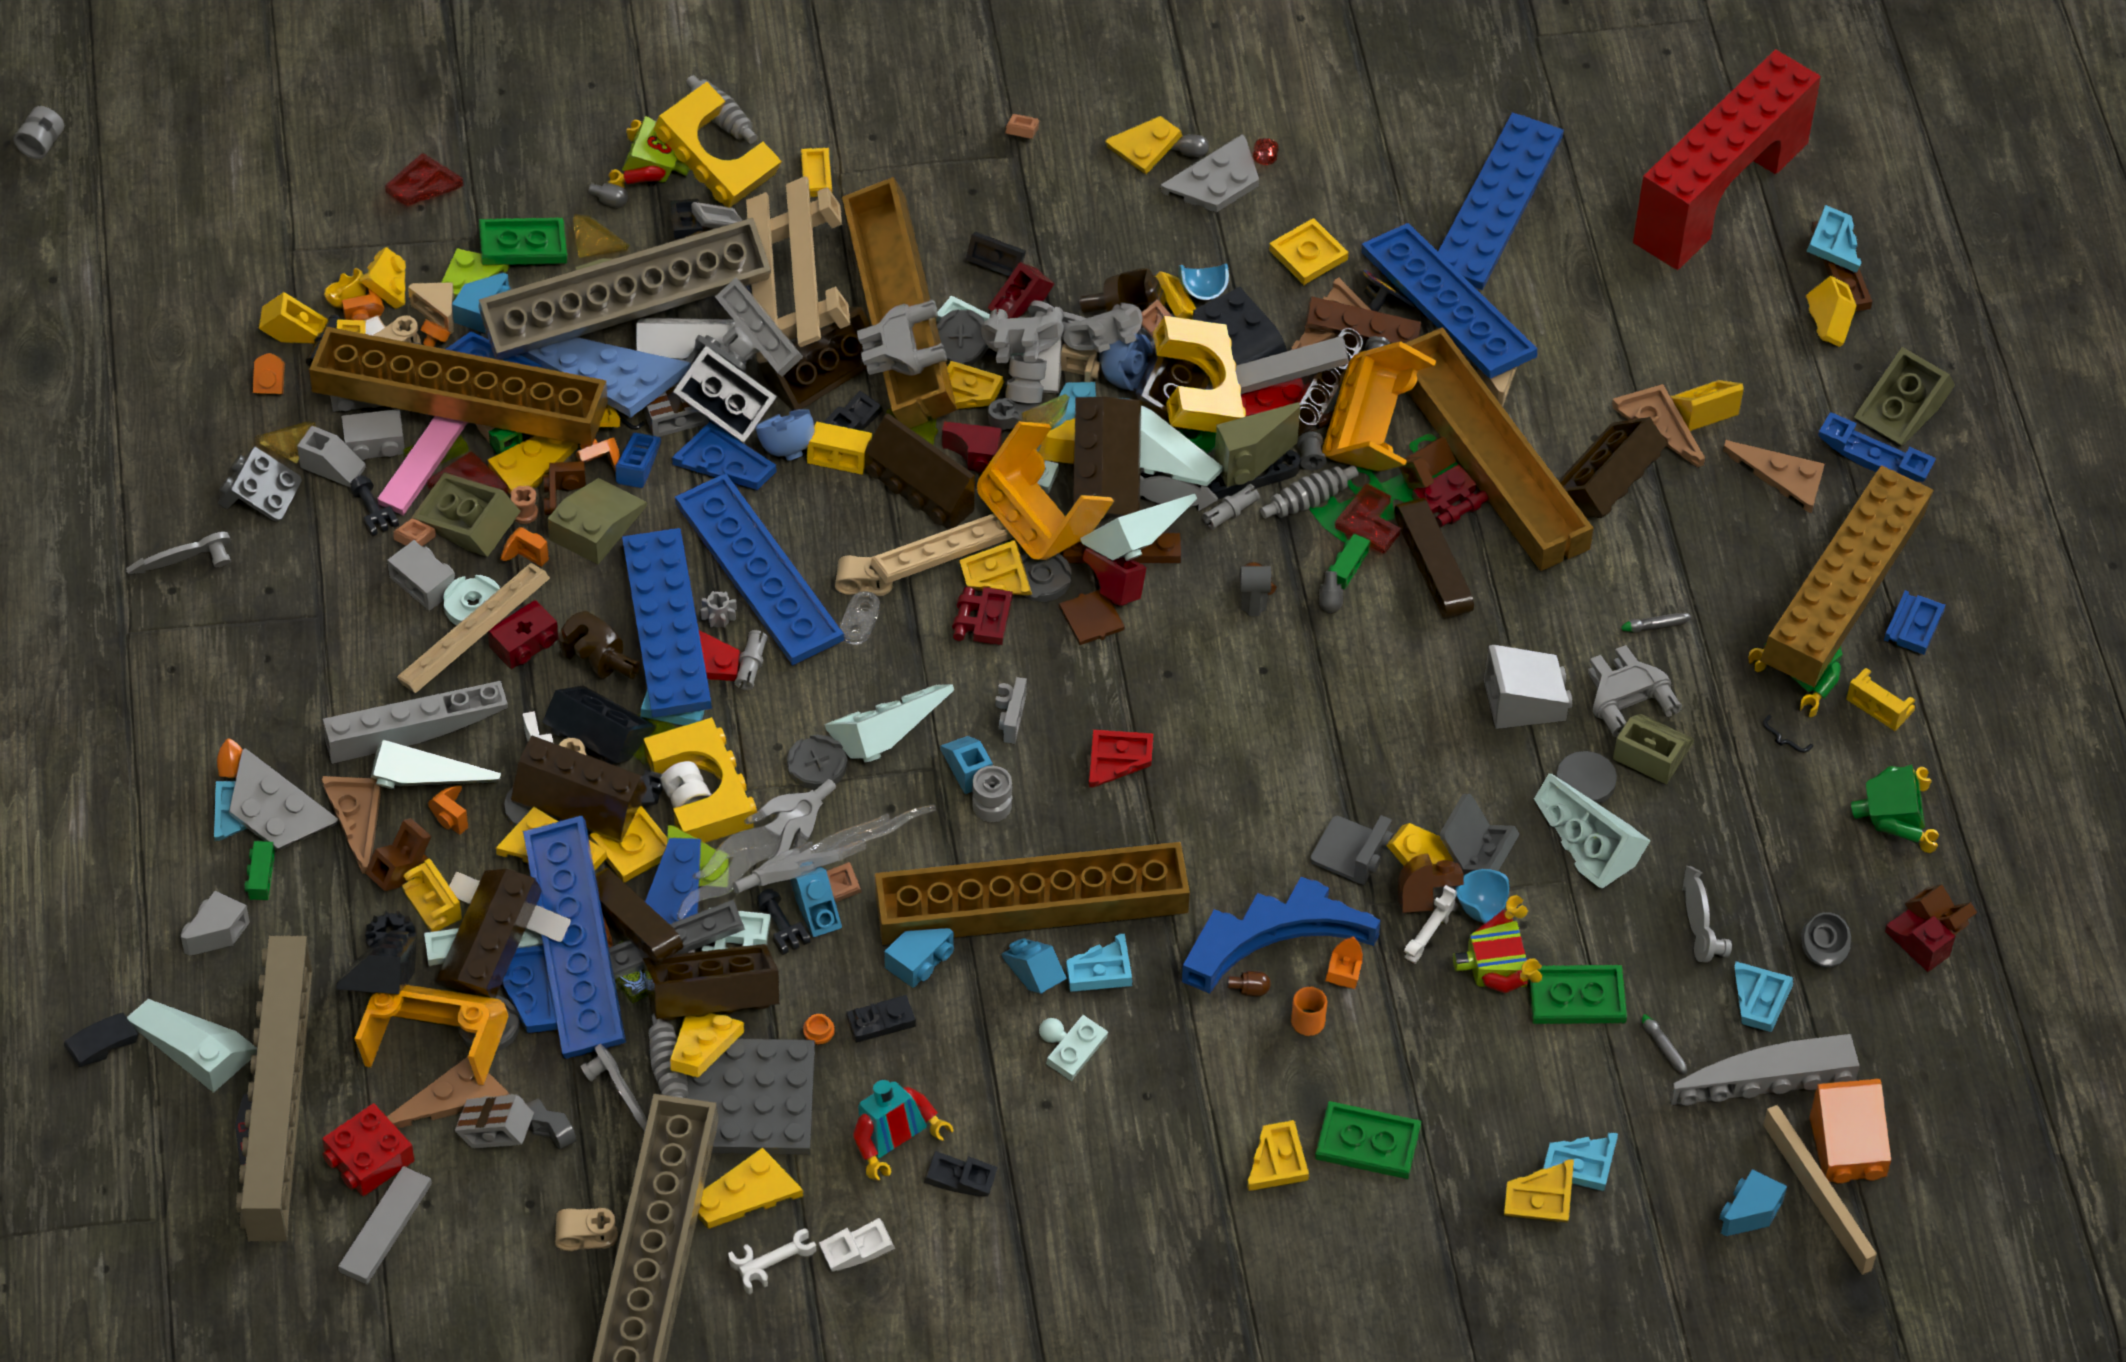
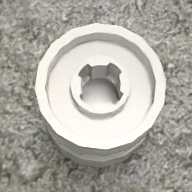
M694 762L677 763L668 768L661 777V784L667 796L671 799L673 808L705 799L711 795Z

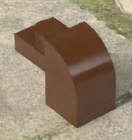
M412 818L403 820L393 844L375 849L365 874L384 891L402 887L403 884L408 882L404 878V874L429 859L424 852L432 836Z
M1428 853L1418 855L1408 861L1402 868L1398 878V902L1402 912L1432 911L1434 887L1464 885L1463 872L1459 863L1442 860L1432 864Z
M1942 884L1926 887L1905 903L1907 909L1920 918L1929 920L1935 916L1954 935L1969 925L1968 919L1977 913L1971 902L1954 905Z

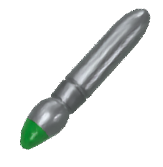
M1675 613L1642 620L1632 619L1624 623L1621 629L1622 631L1637 633L1641 630L1684 624L1690 621L1692 616L1689 613Z
M1644 1014L1642 1016L1644 1029L1647 1033L1651 1034L1674 1069L1680 1074H1686L1687 1067L1684 1060L1660 1029L1659 1024L1647 1014Z

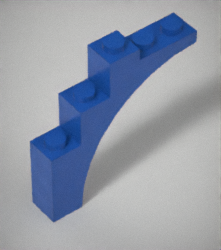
M1300 877L1286 904L1280 902L1275 897L1257 893L1243 920L1237 919L1230 913H1222L1214 909L1183 964L1182 982L1211 993L1221 977L1244 957L1257 949L1275 942L1302 936L1355 937L1359 942L1374 946L1379 937L1381 920L1368 912H1360L1340 901L1328 899V887L1316 880Z

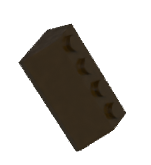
M861 306L849 307L850 325L840 329L836 322L821 327V339L800 347L797 338L792 340L791 343L801 353L803 358L783 376L778 374L768 361L760 364L757 362L769 388L792 411L805 408L867 369L862 360L861 353L864 350L862 343L860 344L857 331L868 328L871 325Z
M1155 348L1132 400H1140L1141 406L1152 410L1170 424L1166 402L1178 386L1206 390L1210 378L1201 367L1193 362L1157 356ZM1173 427V428H1175L1176 430L1187 429V428Z
M1104 396L1075 397L1074 504L1081 495L1111 497L1114 502L1103 518L1122 517L1140 511L1141 401Z
M889 413L886 414L865 450V470L872 478L879 479L886 484L893 493L900 494L908 500L915 509L922 510L929 515L936 524L942 525L948 530L957 527L974 512L975 475Z
M1651 417L1612 422L1564 474L1559 483L1586 518H1602L1611 512V506L1618 499L1628 493L1629 486L1644 475V470L1648 465L1655 462L1661 456L1660 452L1668 443Z
M531 735L518 762L511 801L529 809L535 807L548 816L562 821L583 816L588 831L622 843L647 789L642 776Z
M510 869L484 871L436 979L438 984L471 995L496 997L542 893L534 877Z
M766 944L675 954L658 965L649 958H643L650 1006L656 1019L674 1020L679 1016L687 1015L701 1017L711 1012L723 1011L733 1013L744 1008L765 1009L770 1005L780 1004L779 970Z

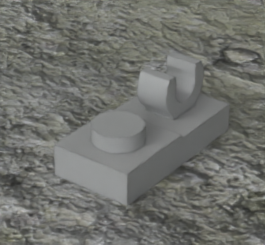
M1016 677L1014 689L1011 685L1005 683L999 684L998 694L1007 696H996L995 704L1000 709L1008 708L1007 712H1001L999 729L1004 730L1003 742L1016 743L1026 700V678Z

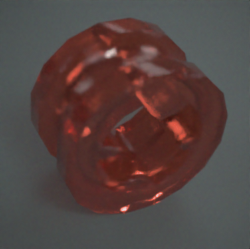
M1270 138L1258 139L1254 143L1253 159L1262 165L1275 163L1279 150L1277 142Z

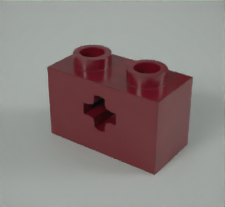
M535 599L488 631L489 646L512 670L519 664L528 662L533 655L541 650L551 647L559 639L557 621Z

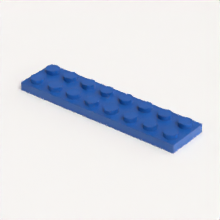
M1513 112L1508 119L1438 251L1475 288L1484 289L1563 138V129Z
M1409 223L1361 244V252L1439 329L1443 327L1455 345L1489 379L1537 357V348Z
M726 473L675 496V504L792 665L844 641L842 630Z
M676 528L622 536L652 718L712 709L681 529Z
M578 816L523 831L531 877L536 879L542 890L536 905L571 920L561 942L541 934L562 1054L567 1059L596 1051L595 1047L600 1043L605 1048L626 1043L585 819L583 816Z

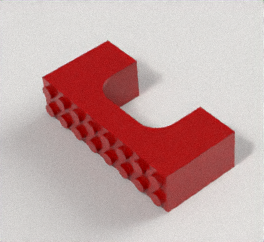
M1775 49L1643 176L1633 243L1678 271L1711 239L1716 208L1723 193L1730 183L1752 161L1776 175L1808 144L1821 76Z

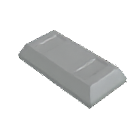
M696 202L691 204L692 213L703 227L719 228L743 221L734 208Z

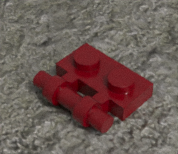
M1459 464L1433 479L1435 483L1430 486L1416 488L1412 492L1414 500L1424 497L1432 513H1440L1435 518L1440 527L1448 523L1454 524L1460 520V516L1469 511L1475 512L1481 508V504L1489 500L1487 493L1483 490L1477 494L1472 493L1476 490V483ZM1458 500L1461 501V503H1459V504L1456 505V506L1451 505V504L1455 503V502L1458 501Z
M983 587L982 596H974L975 591L973 588H963L962 595L958 597L957 601L958 615L953 619V638L962 641L965 638V633L974 631L973 641L1003 645L1013 591ZM978 610L977 618L969 617L970 612Z

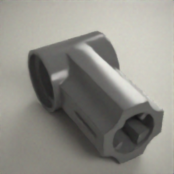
M1241 566L1240 568L1241 610L1245 611L1249 616H1259L1267 608L1268 593H1271V566Z

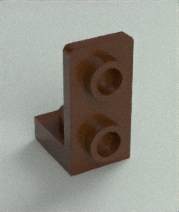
M1439 437L1404 458L1407 460L1406 465L1400 466L1399 469L1409 489L1426 488L1435 483L1432 478L1433 475L1455 463L1456 459L1446 438Z
M584 461L549 463V475H544V491L550 492V498H544L545 515H551L557 508V490H575L586 486Z

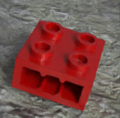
M374 1103L322 1138L324 1146L322 1155L326 1163L332 1169L337 1167L342 1173L341 1176L345 1184L351 1190L356 1188L363 1197L400 1172L403 1166L407 1167L415 1161L412 1144Z

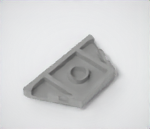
M1243 134L1161 184V193L1167 196L1170 192L1184 197V202L1201 205L1205 209L1217 213L1259 186V177L1245 136Z
M244 748L230 805V816L263 841L273 842L276 851L290 846L295 841L313 836V833L324 828L336 825L338 822L337 817Z

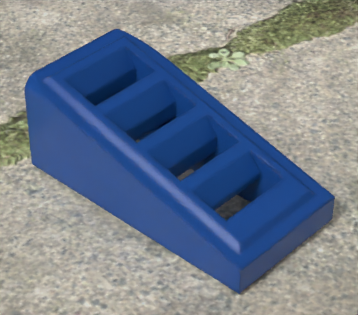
M633 432L616 464V482L618 484L638 488L644 487L660 447L661 437Z

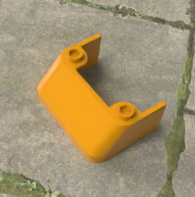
M1401 341L1355 354L1347 366L1324 441L1322 452L1325 456L1336 462L1378 472L1405 466L1407 460L1393 453V447L1384 443L1398 395L1412 390L1417 382L1416 375L1418 370L1435 366L1436 360Z
M1018 421L979 477L977 491L986 505L1031 558L1047 560L1081 541V537L1094 531L1114 500L1111 497L1081 495L1067 516H1065L1037 483L1045 470L1044 459L1037 451V448L1052 427L1045 423Z
M406 985L400 994L376 992L371 996L355 1036V1041L365 1067H371L392 1016L459 1026L464 1031L476 1033L468 1059L477 1084L484 1085L508 1020V1012L505 1004L496 998Z

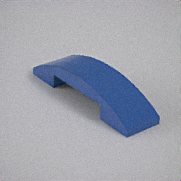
M1832 412L1829 413L1818 436L1834 450L1874 472H1877L1882 465L1916 482L1925 481L1936 458L1912 447H1909L1906 453L1855 431L1857 423Z

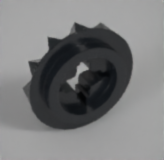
M385 910L384 914L379 917L374 915L372 922L367 924L366 941L370 947L387 934L386 928L389 925L393 930L407 931L408 936H415V925H413L409 916H403L399 910L396 913H388Z

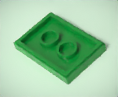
M563 218L479 219L482 265L567 263Z
M1622 965L1542 966L1541 969H1538L1542 974L1541 981L1533 983L1529 980L1533 1024L1626 1023L1627 1021Z
M1329 1101L1315 1159L1409 1179L1422 1121Z

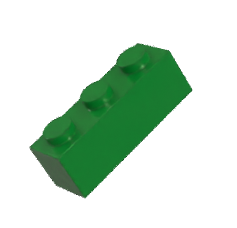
M1353 534L1351 539L1346 540L1344 550L1338 553L1336 563L1331 565L1328 570L1337 572V584H1341V588L1344 590L1349 585L1370 549V540L1357 534Z
M254 841L253 849H250L249 859L251 864L247 866L249 880L245 881V892H248L249 900H269L275 858L273 842Z

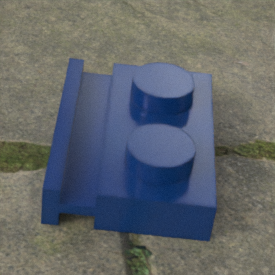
M1905 590L1885 633L1884 640L1888 642L1890 639L1897 642L1898 646L1925 655L1944 613L1945 604L1919 595L1917 597L1911 596Z

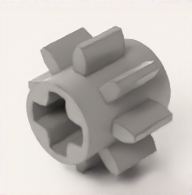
M712 591L707 599L702 598L701 619H708L710 627L725 628L730 620H736V599L729 600L728 592Z

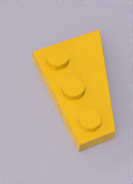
M761 1148L703 1190L697 1218L709 1229L744 1217L746 1212L761 1207L767 1209L776 1206L778 1201L790 1197L792 1200L803 1197V1189L764 1148Z

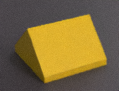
M1717 380L1670 397L1689 431L1739 415L1744 388L1742 383Z

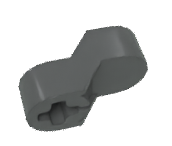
M1009 398L999 399L990 404L988 408V421L991 427L1001 428V430L1014 428L1018 421L1042 423V409L1037 403H1016Z
M538 1098L526 1103L534 1112L529 1125L533 1135L551 1137L559 1150L577 1141L575 1132L564 1113L547 1111Z

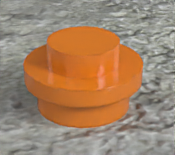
M814 1014L804 1023V1037L807 1040H815V1044L827 1043L834 1036V1024L826 1015Z

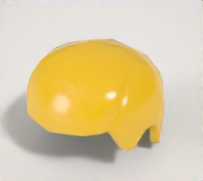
M354 268L353 276L342 273L339 282L333 283L325 289V299L331 306L343 309L342 300L366 295L367 287L360 282V278L363 276L361 270Z

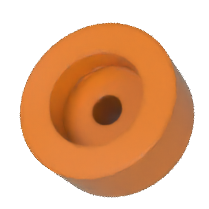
M425 319L420 329L427 334L423 344L434 347L437 340L446 343L451 334L449 330Z

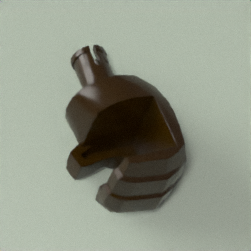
M1148 268L1130 270L1114 275L1105 280L1104 292L1080 296V307L1083 313L1098 310H1107L1109 312L1113 310L1115 305L1121 306L1120 303L1133 304L1143 312L1157 299L1163 306L1166 302L1164 290L1161 288L1158 279Z
M588 611L572 615L558 634L562 655L569 660L575 654L581 659L588 657L593 671L601 679L610 676L614 670L630 679H634L635 675L632 672L638 675L641 663L623 655V641L612 627Z

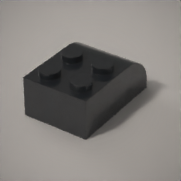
M1241 287L1193 310V320L1227 326L1228 336L1232 342V356L1236 366L1287 352L1284 340L1276 326Z

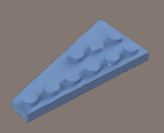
M577 337L519 354L542 365V368L606 380L608 405L629 417L634 416L679 382L691 366V362Z

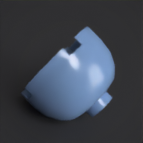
M1135 334L1137 341L1128 344L1118 340L1109 345V350L1100 352L1099 362H1101L1104 377L1113 386L1126 390L1138 388L1148 365L1147 353L1152 354L1150 340L1145 335Z
M809 409L790 411L788 416L781 417L777 415L757 424L755 429L763 448L771 455L785 456L786 460L801 457L803 455L802 450L808 447L809 441L815 433L814 422Z

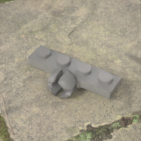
M733 279L715 296L735 322L733 328L723 336L722 341L725 347L728 345L729 351L737 353L745 360L744 362L755 353L761 352L776 372L783 376L803 358L801 353L739 279Z

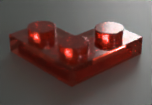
M1367 483L1335 521L1336 529L1351 537L1353 534H1357L1370 540V547L1383 554L1388 551L1400 536L1401 529L1379 517L1390 504L1391 496Z

